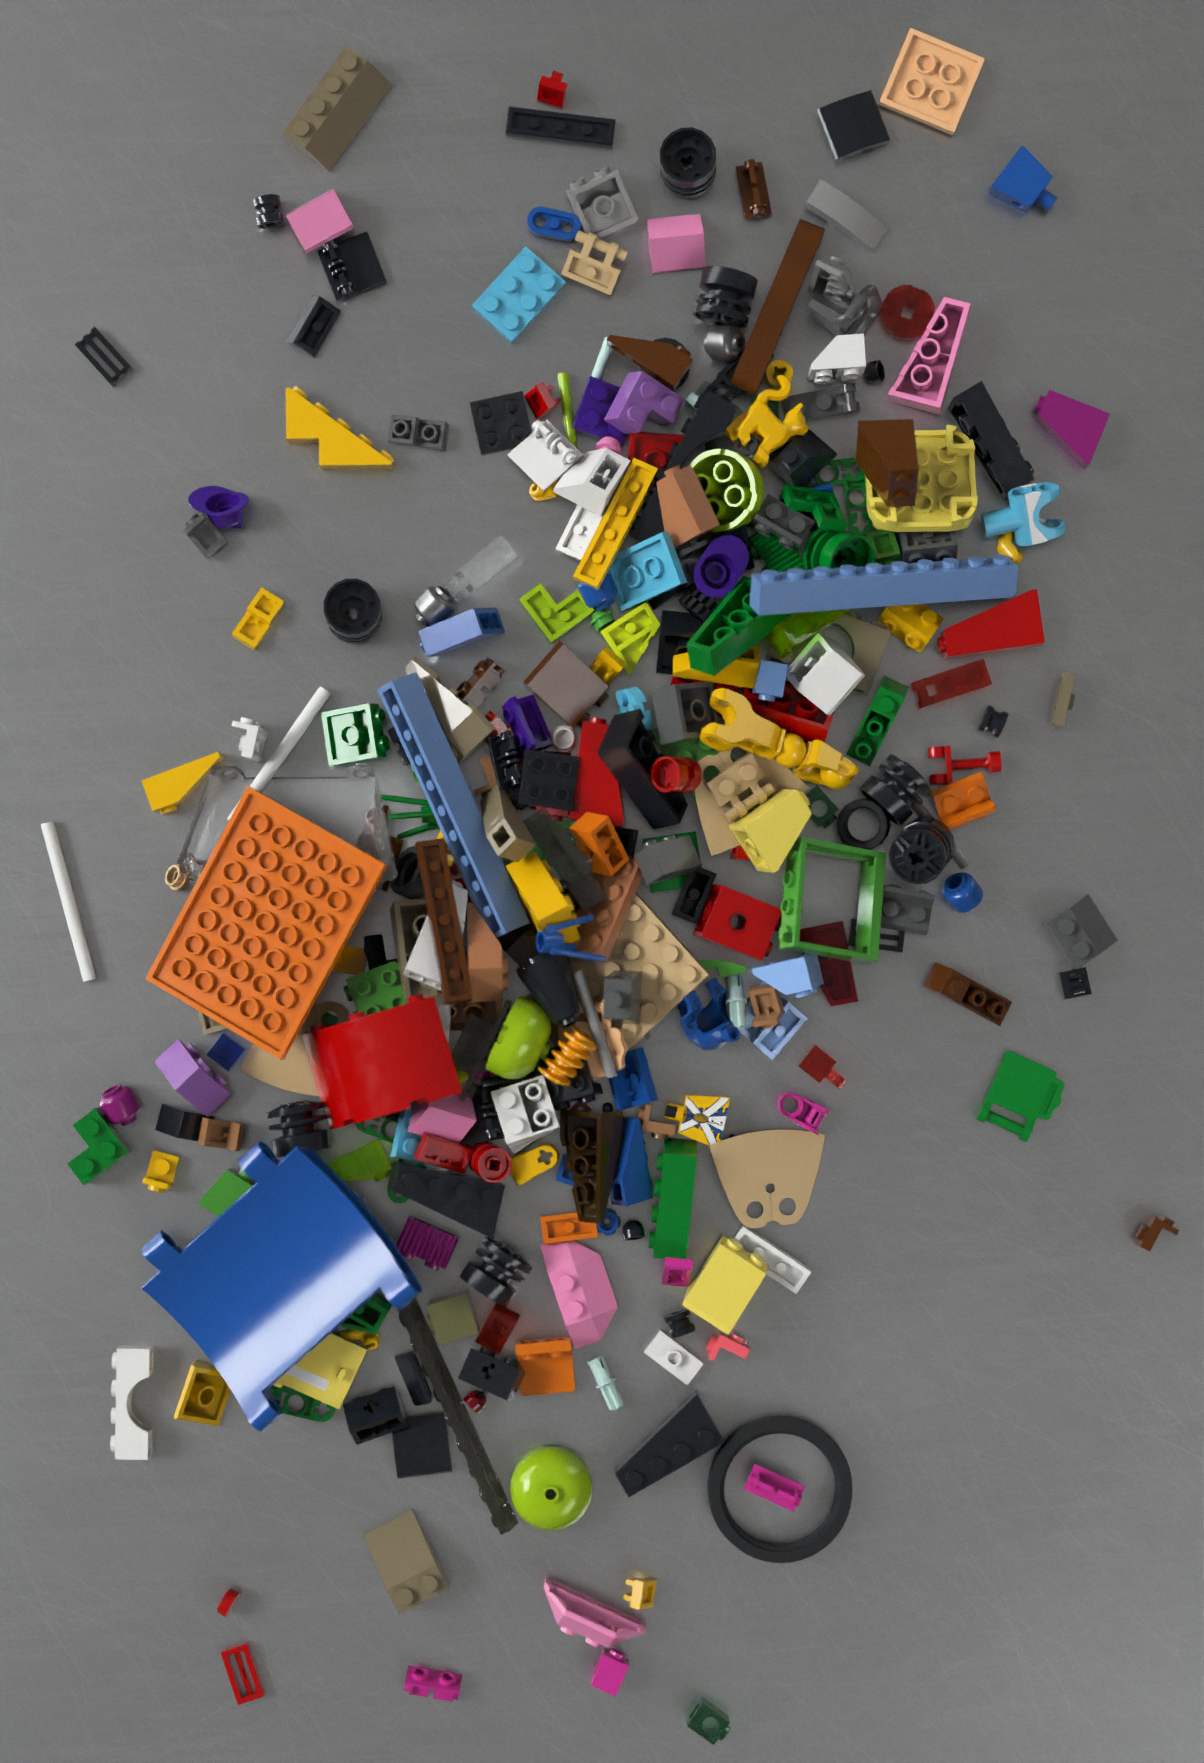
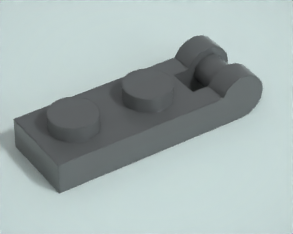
M847 383L837 387L788 396V398L781 400L783 415L785 417L786 413L800 403L803 404L800 411L806 417V422L860 411L859 401H856L854 394L857 392L855 383ZM844 396L845 404L838 405L836 397Z

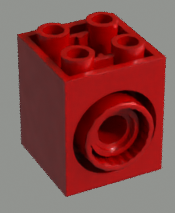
M713 884L692 935L751 959L762 961L764 956L768 957L771 952L773 942L770 940L773 932H777L781 926V909L726 886ZM736 914V916L738 917V923L733 928L731 925V919Z

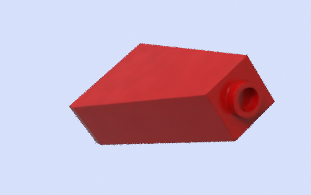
M1037 589L1023 593L944 629L941 632V637L937 638L939 653H944V659L1042 646L1045 643Z
M591 717L590 722L583 721L574 804L573 811H570L569 819L577 821L586 812L609 816L613 826L625 828L626 818L621 785L597 754L609 725L606 724V719Z

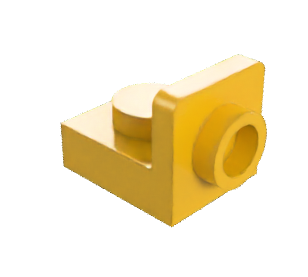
M154 1149L142 1183L148 1184V1189L155 1192L164 1193V1189H171L181 1156Z

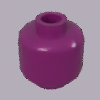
M116 1084L101 1094L103 1097L99 1105L111 1124L121 1123L122 1126H126L137 1119L135 1115L140 1110V1104L130 1087Z

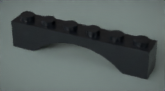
M709 390L706 395L701 393L694 405V408L697 409L694 418H687L681 429L684 436L680 444L677 442L673 444L668 454V457L672 459L667 468L661 467L655 481L658 482L666 477L664 472L677 465L681 468L689 455L699 445L711 437L724 432L738 406ZM657 487L654 492L650 490L647 493L642 504L646 507L641 516H636L630 528L633 530L630 537L639 542L664 532Z

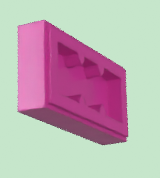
M665 1257L662 1284L681 1287L689 1286L693 1260Z

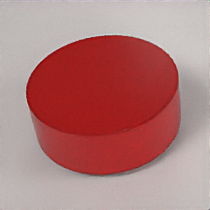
M233 1588L229 1589L222 1598L217 1608V1613L227 1617L234 1608L240 1593Z

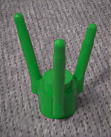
M392 795L380 796L381 800L426 806L421 807L419 812L389 815L391 820L422 817V823H428L397 835V838L402 839L427 830L438 829V823L427 800Z

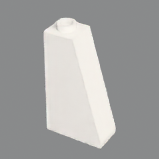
M451 880L463 940L468 890L463 889V885L459 882ZM427 914L402 975L442 991Z

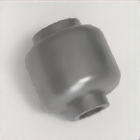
M727 325L711 328L704 340L705 351L713 360L719 362L739 359L746 344L741 330L737 326Z
M440 585L437 587H427L414 604L418 612L416 618L426 626L446 620L455 609L454 597Z

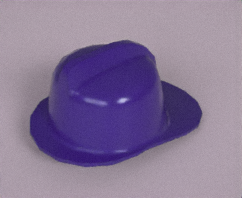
M205 486L193 491L188 498V503L193 509L205 513L215 527L240 529L243 526L244 507L248 504L249 498L246 494L234 492L223 487Z
M723 535L714 539L699 559L694 570V582L697 589L703 595L710 598H720L727 595L745 571L749 562V552L746 545L739 538L732 535Z

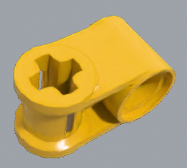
M544 1143L512 1157L510 1173L516 1185L524 1184L537 1177L538 1174L552 1168L559 1159L558 1149L551 1143ZM543 1149L546 1153L551 1152L553 1154L550 1158V1163L546 1160H540L539 1157L542 1155Z

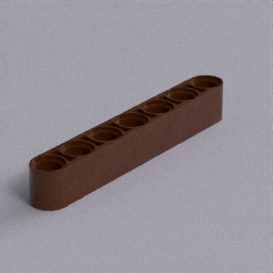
M803 219L799 220L730 385L756 395L825 231L824 228Z

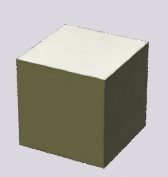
M469 1289L431 1300L427 1304L429 1326L432 1334H436L439 1345L479 1333L480 1326Z

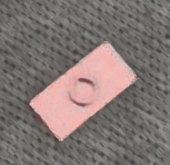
M495 1303L475 1342L500 1354L520 1314Z

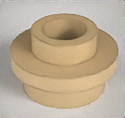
M183 864L170 866L165 875L166 884L175 891H181L190 881L189 868Z

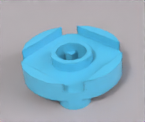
M636 686L616 691V700L619 706L618 714L641 709L644 715L641 721L646 730L651 729L652 731V716L650 710L645 711L642 703L647 700L642 691Z

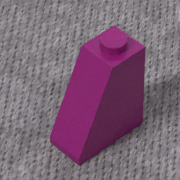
M1048 390L1045 397L1040 395L1034 408V411L1038 412L1035 420L1080 467L1086 469L1092 460L1110 414Z

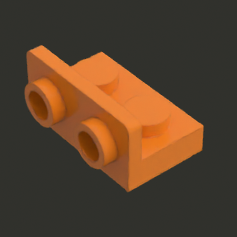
M981 772L933 790L931 793L937 816L949 829L959 828L967 822L977 818H984L996 811L995 804L990 798L985 778Z

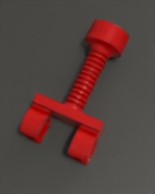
M950 746L928 748L929 758L945 757L946 774H931L930 785L953 783L952 771L954 769L965 770L966 768L967 770L968 768L981 769L985 767L990 773H1001L1002 770L1000 751L988 752V756L982 759L953 760L951 759Z

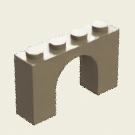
M835 610L794 613L793 616L776 628L765 659L787 664L789 667L795 659L802 637L808 630L819 625L835 626L841 629L849 638L852 646L851 659L865 674V677L857 684L853 691L868 695L891 631L886 630L887 625L874 620L871 621V624L860 620V615L850 611H846L845 614Z

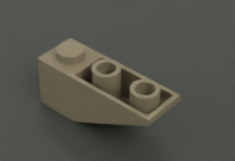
M496 785L480 800L486 837L499 857L519 862L537 844L506 792L499 790L498 785Z

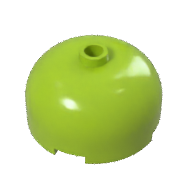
M724 449L709 450L693 459L688 466L692 465L720 524L710 531H730L750 523L758 513L764 496L763 480L755 464L738 452ZM716 461H719V462L714 466V468L712 469L713 464H714Z
M518 997L504 1022V1027L497 1042L493 1046L486 1064V1070L502 1078L519 1079L531 1073L540 1059L545 1060L552 1047L547 1044L551 1035L552 1024L550 1018L537 1002L527 997Z
M541 1446L531 1450L520 1459L512 1474L510 1495L515 1510L525 1522L541 1530L557 1531L573 1525L585 1514L592 1498V1477L588 1466L577 1453L563 1446ZM548 1489H553L556 1495L546 1496L545 1493Z

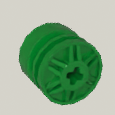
M819 528L809 537L802 555L805 570H814L818 566L832 569L840 568L841 565L862 567L868 563H876V553L871 541L862 535L846 530L844 532H828Z

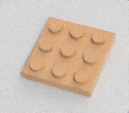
M910 28L878 105L953 135L985 58Z

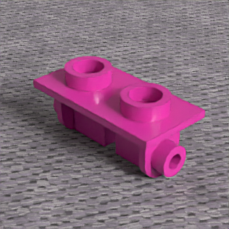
M754 1464L744 1486V1490L793 1512L796 1506L800 1505L803 1497L801 1495L805 1486L757 1464Z
M408 1666L404 1691L409 1692V1695L428 1697L429 1689L434 1690V1699L452 1702V1700H458L462 1675L448 1671L442 1672L424 1667Z

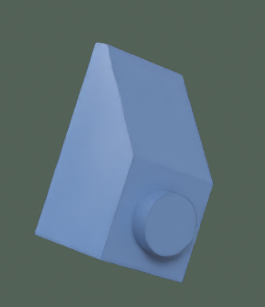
M760 660L752 693L759 694L758 699L774 702L775 697L781 698L783 696L788 665Z

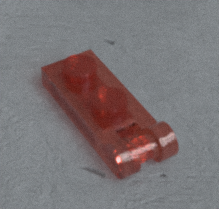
M984 659L911 683L913 691L917 692L919 701H917L919 709L992 685ZM934 685L937 694L929 697L926 687Z

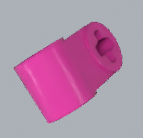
M790 1091L780 1094L776 1101L777 1109L780 1113L816 1135L820 1132L818 1129L823 1119L831 1112L811 1100L808 1101ZM788 1097H794L797 1102L796 1108L791 1112H787L783 1108V1102Z

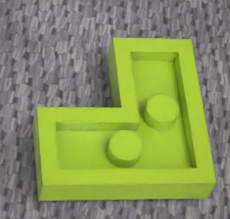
M541 583L519 599L551 644L595 612L593 608L586 606L579 590H576L559 604H556Z

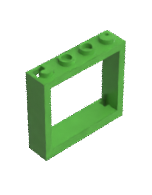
M806 837L797 838L786 856L779 949L859 963L878 961L886 853ZM806 852L861 862L855 951L799 941Z

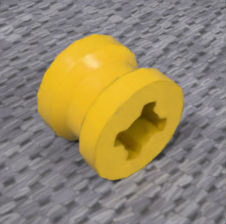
M775 360L768 365L765 381L771 389H781V384L777 380V376L780 374L785 375L791 382L793 369L787 361Z

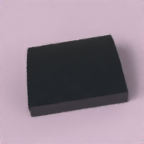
M871 90L838 100L817 110L836 160L858 155L863 150L885 145L890 141Z
M445 1413L407 1418L409 1427L392 1432L398 1479L452 1472Z

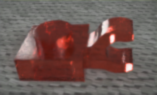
M816 1045L799 1064V1067L818 1083L825 1077L840 1089L847 1081L832 1069L836 1061Z

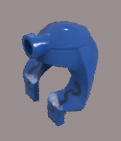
M715 977L705 983L712 996L710 1003L705 1008H703L695 991L683 997L684 1000L677 1005L681 1015L680 1024L684 1034L691 1043L701 1048V1050H716L727 1042L733 1043L740 1038L738 1028L731 1026V1021L728 1019L726 1007L727 990Z

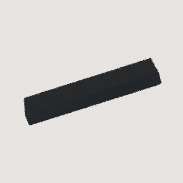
M509 106L505 134L506 136L612 149L616 119Z

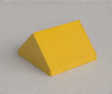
M198 1360L191 1365L173 1418L219 1426L231 1389L215 1366Z

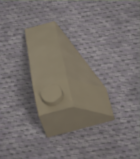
M415 656L405 671L407 675L417 672L459 765L482 746L495 728L471 702L466 705L458 699V691L453 687L450 689L445 688L441 684L439 675Z
M425 898L393 901L390 908L392 932L405 1004L409 1003L408 997L424 993L425 998L434 996L436 999L437 989L402 975L428 914Z

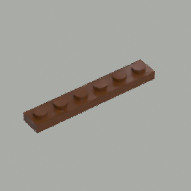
M444 838L416 842V853L444 1005L472 1001L473 994Z

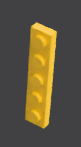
M633 458L573 575L574 580L599 590L647 493L659 472L658 468Z

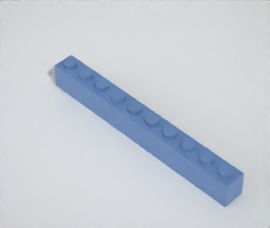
M997 554L993 558L971 556L967 560L944 558L943 561L933 562L922 559L918 560L917 563L895 561L892 562V565L868 563L862 567L841 565L840 568L832 569L824 566L815 567L814 570L791 568L788 569V572L764 570L762 573L752 574L750 606L758 615L1010 598L1016 597L1019 566L1009 556Z
M417 672L390 681L377 691L477 911L496 938L530 923L515 891V887L504 867L502 858L496 854L486 837L480 809L475 803L469 785L465 781L458 761L451 750L446 734L441 728L435 710L431 706Z

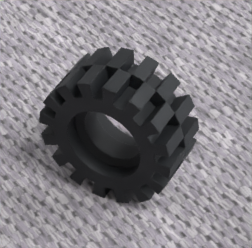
M692 584L678 600L686 611L702 623L719 606V603L713 598L703 595L695 584Z

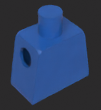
M1024 146L1020 147L988 192L992 197L1024 213H1027L1035 202L1046 211H1049L1057 200L1056 196L1045 189L1050 183L1052 175Z

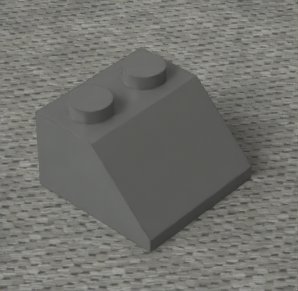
M712 682L674 684L651 691L661 745L700 740L702 728L710 723L720 724L718 712L710 706L711 694L714 691Z
M1089 894L1042 923L1071 969L1081 967L1118 941Z

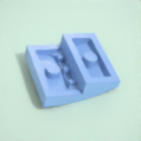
M762 981V982L760 983V985H765V984H767V983L764 982V981ZM780 995L785 1013L779 1023L767 1029L762 1028V1026L753 1027L752 1020L755 1017V1013L749 996L745 1005L747 1027L739 1030V1032L773 1060L808 1018Z

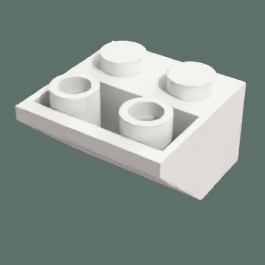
M864 334L836 335L811 364L807 375L808 381H814V384L819 385L828 384L832 379H841L843 383L858 381L857 378L862 377L866 368Z
M607 448L581 452L584 456L563 474L554 487L553 492L602 516L621 484L631 461Z
M817 633L787 668L786 677L797 691L827 715H831L865 677V674L836 640Z
M543 1075L491 1092L506 1143L510 1148L535 1141L560 1128Z

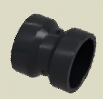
M267 194L253 199L254 208L259 211L256 218L258 228L271 229L284 224L283 214L278 209L281 206L279 195Z

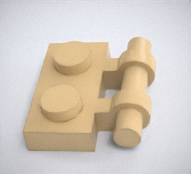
M579 230L575 241L584 244L582 251L573 247L570 249L561 275L611 296L622 268L612 265L613 261L617 258L625 262L629 252L619 248L620 245L611 242L610 244L598 239L596 234L591 232L587 234ZM592 248L606 253L604 261L590 255Z
M747 753L704 783L718 806H723L728 802L732 809L724 813L729 822L738 817L741 819L748 814L747 811L756 804H763L768 800L767 797L775 792L770 783L762 788L757 784L765 775L751 753ZM748 788L752 795L741 802L737 795Z

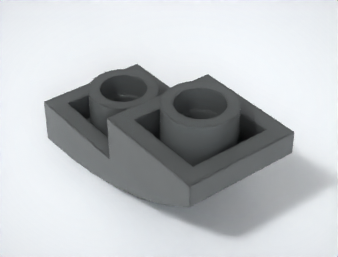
M391 415L388 442L445 451L449 424L444 421L422 420L412 416Z

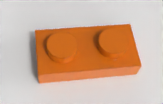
M577 1211L540 1216L544 1244L598 1237L596 1223L579 1222Z

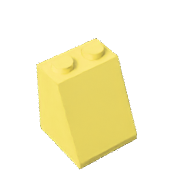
M780 789L768 797L766 802L761 805L758 804L748 811L747 815L741 819L738 818L728 825L757 871L775 873L779 870L811 816L812 812L808 807L810 802L802 791Z
M722 1236L688 1286L682 1305L729 1335L766 1276L769 1265L766 1264V1260L759 1254H751L743 1249V1245L736 1239H728Z

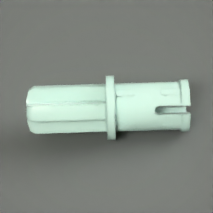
M731 975L725 978L728 993L726 1006L729 1007L731 1026L742 1030L747 1027L745 1013L747 999L744 998L743 977L741 975Z
M599 1356L587 1362L598 1384L596 1388H600L609 1410L613 1411L622 1407L624 1402L614 1382L616 1377H612L604 1356Z

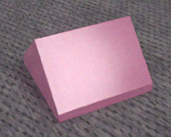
M333 189L285 214L288 223L306 254L354 228Z
M700 214L647 219L652 274L703 269V267H706L704 232Z
M462 1091V1093L418 1105L416 1100L407 1132L423 1136V1133L426 1132L461 1142L477 1121L471 1093Z

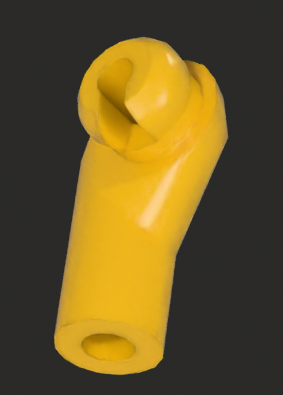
M563 474L544 491L536 483L532 484L529 489L532 498L536 501L555 498L558 494L554 493L553 490Z
M1014 531L1000 534L997 544L998 553L1009 556L1012 561L1019 565L1023 561V553L1018 551L1012 543Z
M353 1329L339 1332L340 1337L351 1342L357 1340L369 1350H374L379 1346L380 1337L377 1333L372 1334Z

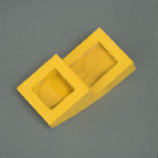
M261 587L247 607L246 614L232 632V637L255 651L273 624L285 601Z

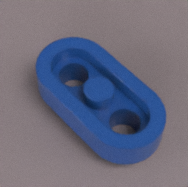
M536 207L529 212L527 217L529 230L537 236L570 242L575 240L577 232L581 231L578 217L569 212ZM544 219L546 224L539 227L536 225V221ZM564 225H570L572 230L564 232L562 228Z

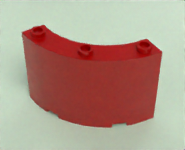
M424 993L408 997V1004L367 1016L365 1011L348 1015L350 1021L327 1028L324 1023L308 1027L310 1033L303 1034L302 1038L320 1100L323 1101V1110L329 1130L411 1108L410 1102L417 1100L418 1105L462 1093L434 996L425 998Z

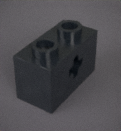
M482 1346L479 1351L471 1348L458 1379L509 1402H513L525 1375L524 1371L518 1369L520 1363L505 1357L503 1362L495 1359L496 1353ZM489 1368L495 1369L498 1372L497 1377L488 1374Z
M395 1386L380 1389L376 1393L365 1397H358L343 1404L348 1429L356 1445L409 1427L402 1399Z

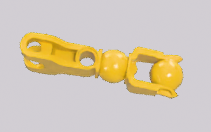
M719 688L712 692L710 706L722 715L725 725L710 723L702 728L700 740L704 744L720 752L739 747L757 756L765 757L768 760L775 758L776 762L783 767H794L793 771L796 778L815 784H823L836 790L847 787L854 775L858 774L859 768L852 761L845 758L842 753L823 741L814 740L812 742L808 741L805 744L804 740L798 735L792 733L785 734V729H781L775 723L756 715L752 710L751 704L743 695L725 688Z

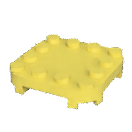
M947 425L946 430H915L919 467L915 506L887 507L865 476L867 511L873 526L878 530L892 532L955 531L968 528L975 515L978 500L974 458L975 445L973 439L970 440L964 433L957 430V426Z

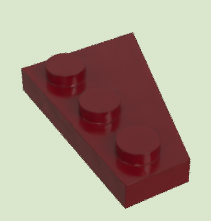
M843 921L800 929V942L849 950ZM817 955L824 981L820 988L829 1004L837 1006L858 1002L851 961Z

